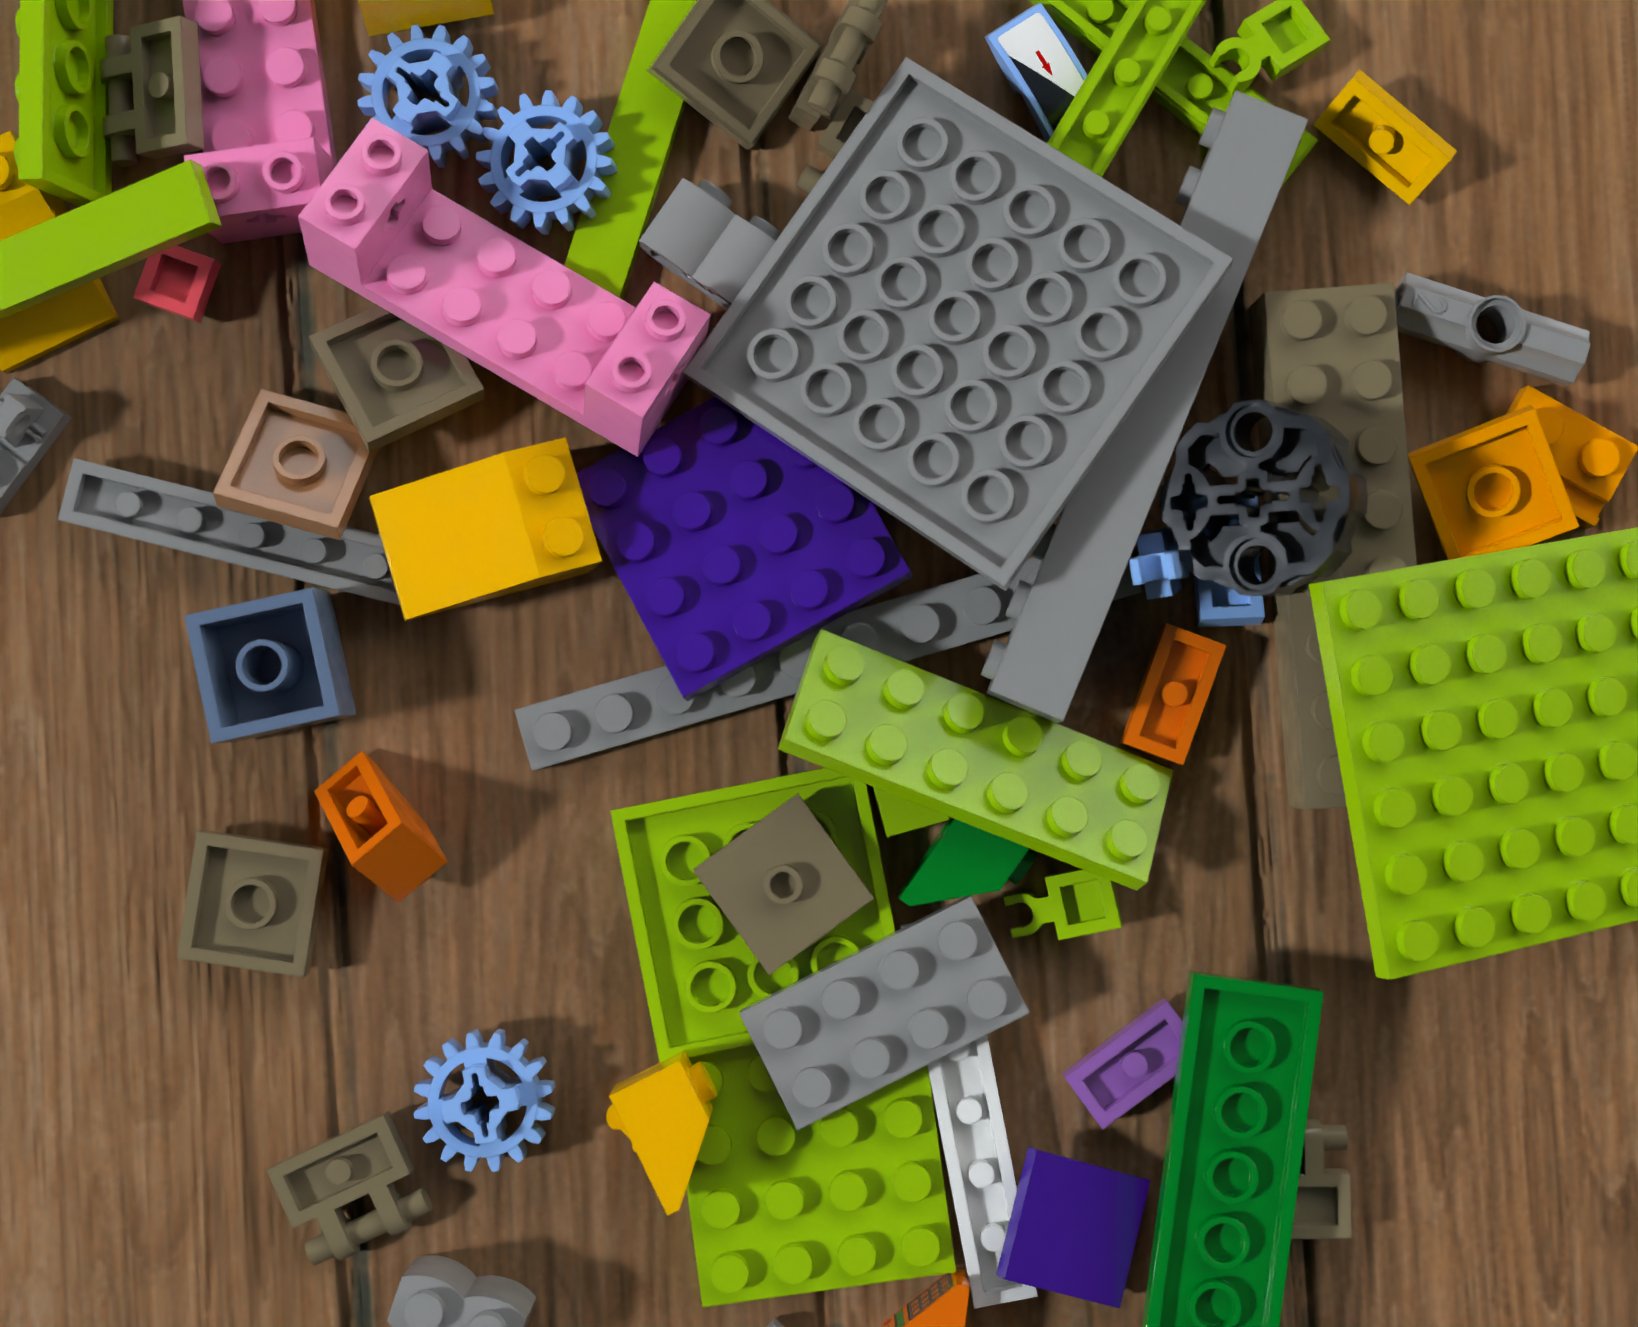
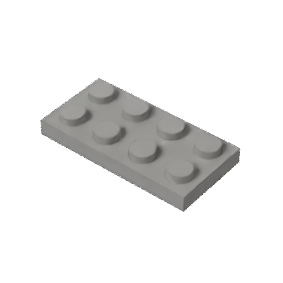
M972 896L963 897L741 1009L739 1012L797 1130L1030 1013Z

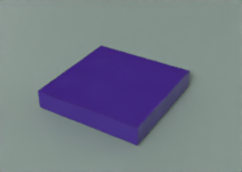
M1028 1147L996 1275L1004 1280L1120 1308L1151 1180Z

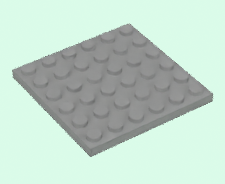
M906 57L688 364L684 374L689 380L1006 591L1232 268L1233 258Z

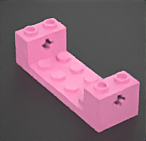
M183 0L185 18L198 23L204 135L203 153L184 155V162L193 160L202 165L222 227L208 233L222 244L302 233L298 218L299 214L337 165L315 0Z
M371 118L298 216L310 266L637 457L689 380L684 374V370L707 337L711 314L658 283L653 282L638 306L634 307L433 190L428 150L374 118Z

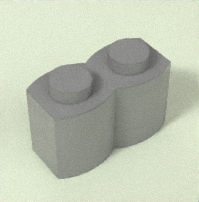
M682 178L640 238L641 249L663 267L693 285L708 298L727 310L778 239L781 232L758 216L754 215L750 222L734 214L728 209L733 202L732 199L709 181L702 179L696 186Z
M423 1255L416 1257L402 1276L387 1322L392 1327H527L537 1297L527 1287L510 1278L495 1275L476 1277L470 1269L456 1260L439 1255Z

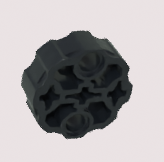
M1268 400L1242 401L1234 403L1227 413L1216 417L1210 422H1197L1175 447L1176 463L1170 479L1161 487V518L1164 523L1172 528L1179 545L1180 561L1200 580L1214 581L1225 587L1235 589L1239 595L1265 597L1292 595L1298 587L1318 577H1330L1352 553L1351 539L1357 522L1367 513L1366 478L1356 470L1353 459L1349 454L1348 439L1325 419L1307 413L1302 414ZM1267 417L1273 429L1272 438L1268 445L1256 451L1251 444V430L1256 422ZM1210 465L1215 467L1217 471L1220 473V475L1215 471L1209 469ZM1300 472L1296 480H1287V476L1282 475ZM1222 477H1238V484L1227 485ZM1330 485L1339 488L1338 499L1328 501L1327 505L1319 504V492L1329 490ZM1266 490L1271 491V493L1290 496L1288 500L1271 501L1270 504H1264L1261 506V509L1238 504L1239 500L1255 499V496L1264 495ZM1203 495H1206L1208 499L1207 508H1200L1197 512H1193V500H1199L1203 498ZM1288 515H1300L1303 521L1318 532L1313 535L1305 528L1302 522H1288ZM1239 518V524L1241 525L1228 526L1231 519ZM1268 548L1275 556L1276 570L1270 580L1262 583L1255 575L1254 563L1258 554Z

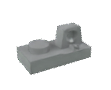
M13 377L0 395V514L72 419L70 415L22 380Z

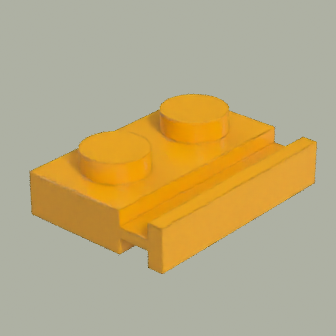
M1529 385L1521 388L1506 414L1529 405L1536 409L1578 524L1585 529L1595 527L1600 519L1598 515L1605 503L1609 502L1634 458L1638 446Z

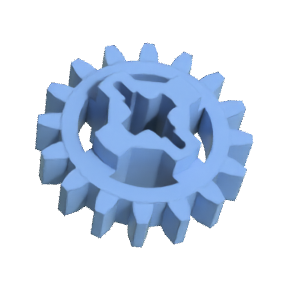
M416 24L411 27V41L402 43L400 38L393 32L387 35L392 51L386 56L375 50L370 51L368 55L377 67L375 74L359 73L358 80L364 89L371 92L372 95L358 99L357 103L364 115L374 116L373 118L426 148L438 168H444L447 159L446 152L454 149L463 160L470 157L465 144L470 137L476 141L486 142L487 138L482 134L484 130L480 125L481 119L497 120L498 112L495 106L485 99L499 94V90L494 78L483 77L491 69L484 54L471 57L474 48L468 37L463 35L451 45L450 35L445 26L438 25L432 39L425 37L419 25ZM423 59H429L427 61L416 62ZM464 74L469 84L467 107L462 105L458 99V91L464 84L461 80ZM391 86L397 90L399 99L392 109L395 113L393 119L389 110ZM411 87H414L421 93L425 91L431 95L438 91L446 107L437 101L433 103L425 98L419 102ZM447 129L438 134L427 135L431 131Z
M545 90L542 103L537 106L532 103L526 94L519 95L521 111L513 115L508 109L501 106L497 110L500 119L504 123L500 130L490 127H484L482 134L493 145L491 150L476 152V160L483 167L491 170L478 179L479 183L487 193H496L490 203L501 215L511 210L510 220L517 227L524 229L533 218L535 227L539 232L548 235L552 227V220L558 219L569 232L574 230L573 214L579 210L591 219L596 216V212L589 202L594 195L601 198L610 197L611 191L601 181L603 175L617 173L618 167L612 158L603 155L615 147L614 142L607 132H598L603 122L594 110L582 116L583 106L572 95L565 101L562 107H560L559 100L552 90ZM542 125H555L552 129L536 128ZM515 146L514 163L508 167L510 154ZM545 155H548L556 163L547 172L538 163ZM586 157L585 170L582 178L578 181L579 163ZM542 196L561 197L553 201L537 202Z
M478 1028L472 1029L467 1033L465 1048L452 1037L442 1045L447 1061L432 1055L423 1066L434 1078L422 1079L414 1087V1092L428 1097V1102L413 1112L414 1118L420 1120L430 1119L433 1125L422 1139L427 1144L441 1138L446 1143L441 1155V1159L445 1162L450 1160L457 1152L464 1154L465 1171L472 1172L480 1158H487L492 1172L499 1171L504 1163V1153L506 1152L519 1163L528 1153L523 1139L539 1144L546 1134L543 1128L536 1123V1120H551L555 1113L554 1106L542 1102V1097L552 1093L555 1089V1081L539 1080L537 1076L538 1072L547 1062L546 1059L542 1056L529 1062L523 1056L529 1043L525 1038L516 1043L513 1048L506 1046L504 1029L496 1030L489 1042L483 1041ZM495 1060L509 1066L518 1077L511 1078L496 1067ZM464 1063L465 1069L462 1071L463 1085L459 1089H454L450 1093L444 1094L450 1074L457 1066ZM481 1086H483L486 1096H497L499 1100L489 1113H487L484 1103H474L472 1097ZM521 1106H526L525 1116L521 1125L514 1132L506 1136L507 1113L518 1110ZM452 1122H458L472 1131L474 1138L462 1133Z

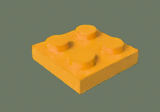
M1532 405L1408 453V461L1447 560L1530 546L1579 527L1538 414Z

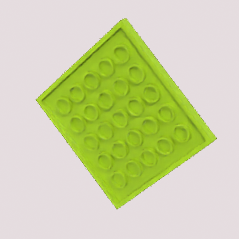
M1638 527L1309 584L1376 978L1393 980L1638 921Z

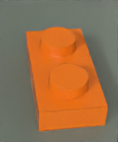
M1168 623L1162 624L1120 743L1178 765H1184L1227 645Z

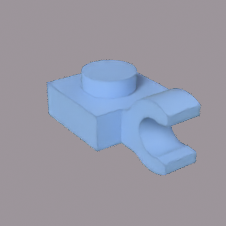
M1172 528L1156 529L1140 534L1137 539L1139 556L1129 559L1133 585H1145L1147 600L1173 596L1182 589L1181 579L1189 577V570L1179 559V545L1173 539Z

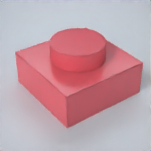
M174 246L147 258L133 298L143 304L201 323L222 264L214 258Z

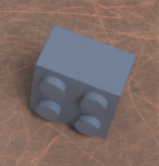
M311 587L184 615L211 744L234 743L357 716L331 592Z

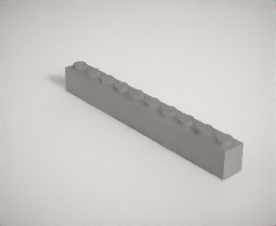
M1235 91L1225 111L1213 108L1198 143L1209 148L1201 170L1189 166L1176 196L1175 203L1185 206L1178 225L1232 257V268L1065 505L1056 523L1051 525L1031 554V557L1039 559L1040 562L1031 584L1019 580L1010 600L1005 616L1016 620L1007 643L995 639L981 672V676L991 679L986 692L987 695L1055 723L1064 720L1308 122L1307 118L1239 91Z

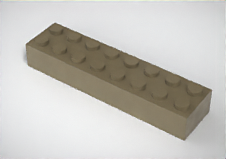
M1394 283L1264 292L1248 307L1256 400H1268L1286 406L1290 410L1325 419L1336 427L1348 439L1349 454L1353 459L1357 472L1366 478L1368 491L1367 513L1357 522L1351 539L1352 553L1342 566L1330 577H1318L1298 587L1292 595L1272 597L1288 807L1312 810L1347 807L1309 584L1417 565ZM1267 417L1258 421L1260 450L1268 445L1272 438L1273 429ZM1300 472L1282 475L1287 476V480H1296ZM1330 485L1329 490L1319 492V504L1327 505L1328 501L1338 499L1339 488ZM1266 490L1264 504H1270L1271 501L1288 500L1290 496L1271 493V491ZM1288 515V522H1302L1311 534L1315 535L1318 532L1303 521L1300 515ZM1268 549L1271 579L1276 570V559L1271 550Z

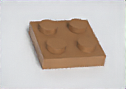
M260 389L213 491L217 506L341 540L379 449L369 453L347 412Z

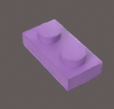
M1164 998L1062 1072L1064 1078L1102 1129L1106 1128L1176 1075L1183 1021Z

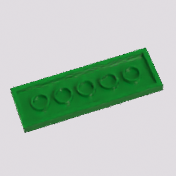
M1189 971L1142 1327L1280 1326L1324 992L1319 988Z

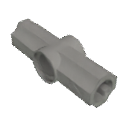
M1406 273L1401 277L1395 290L1397 329L1399 333L1452 349L1460 358L1468 362L1483 363L1489 361L1564 386L1574 383L1580 369L1585 365L1591 346L1589 342L1590 331L1522 310L1516 301L1507 296L1492 295L1482 297L1410 273ZM1478 316H1485L1496 325L1498 336L1495 344L1483 340L1478 334L1476 328Z

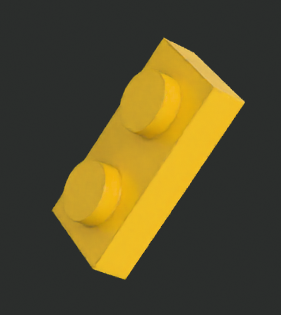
M1360 69L1313 124L1408 205L1417 198L1457 152L1455 148Z

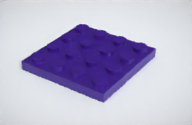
M715 396L657 428L638 457L621 448L576 473L591 525L676 686L686 701L697 697L912 577L910 569L869 499Z

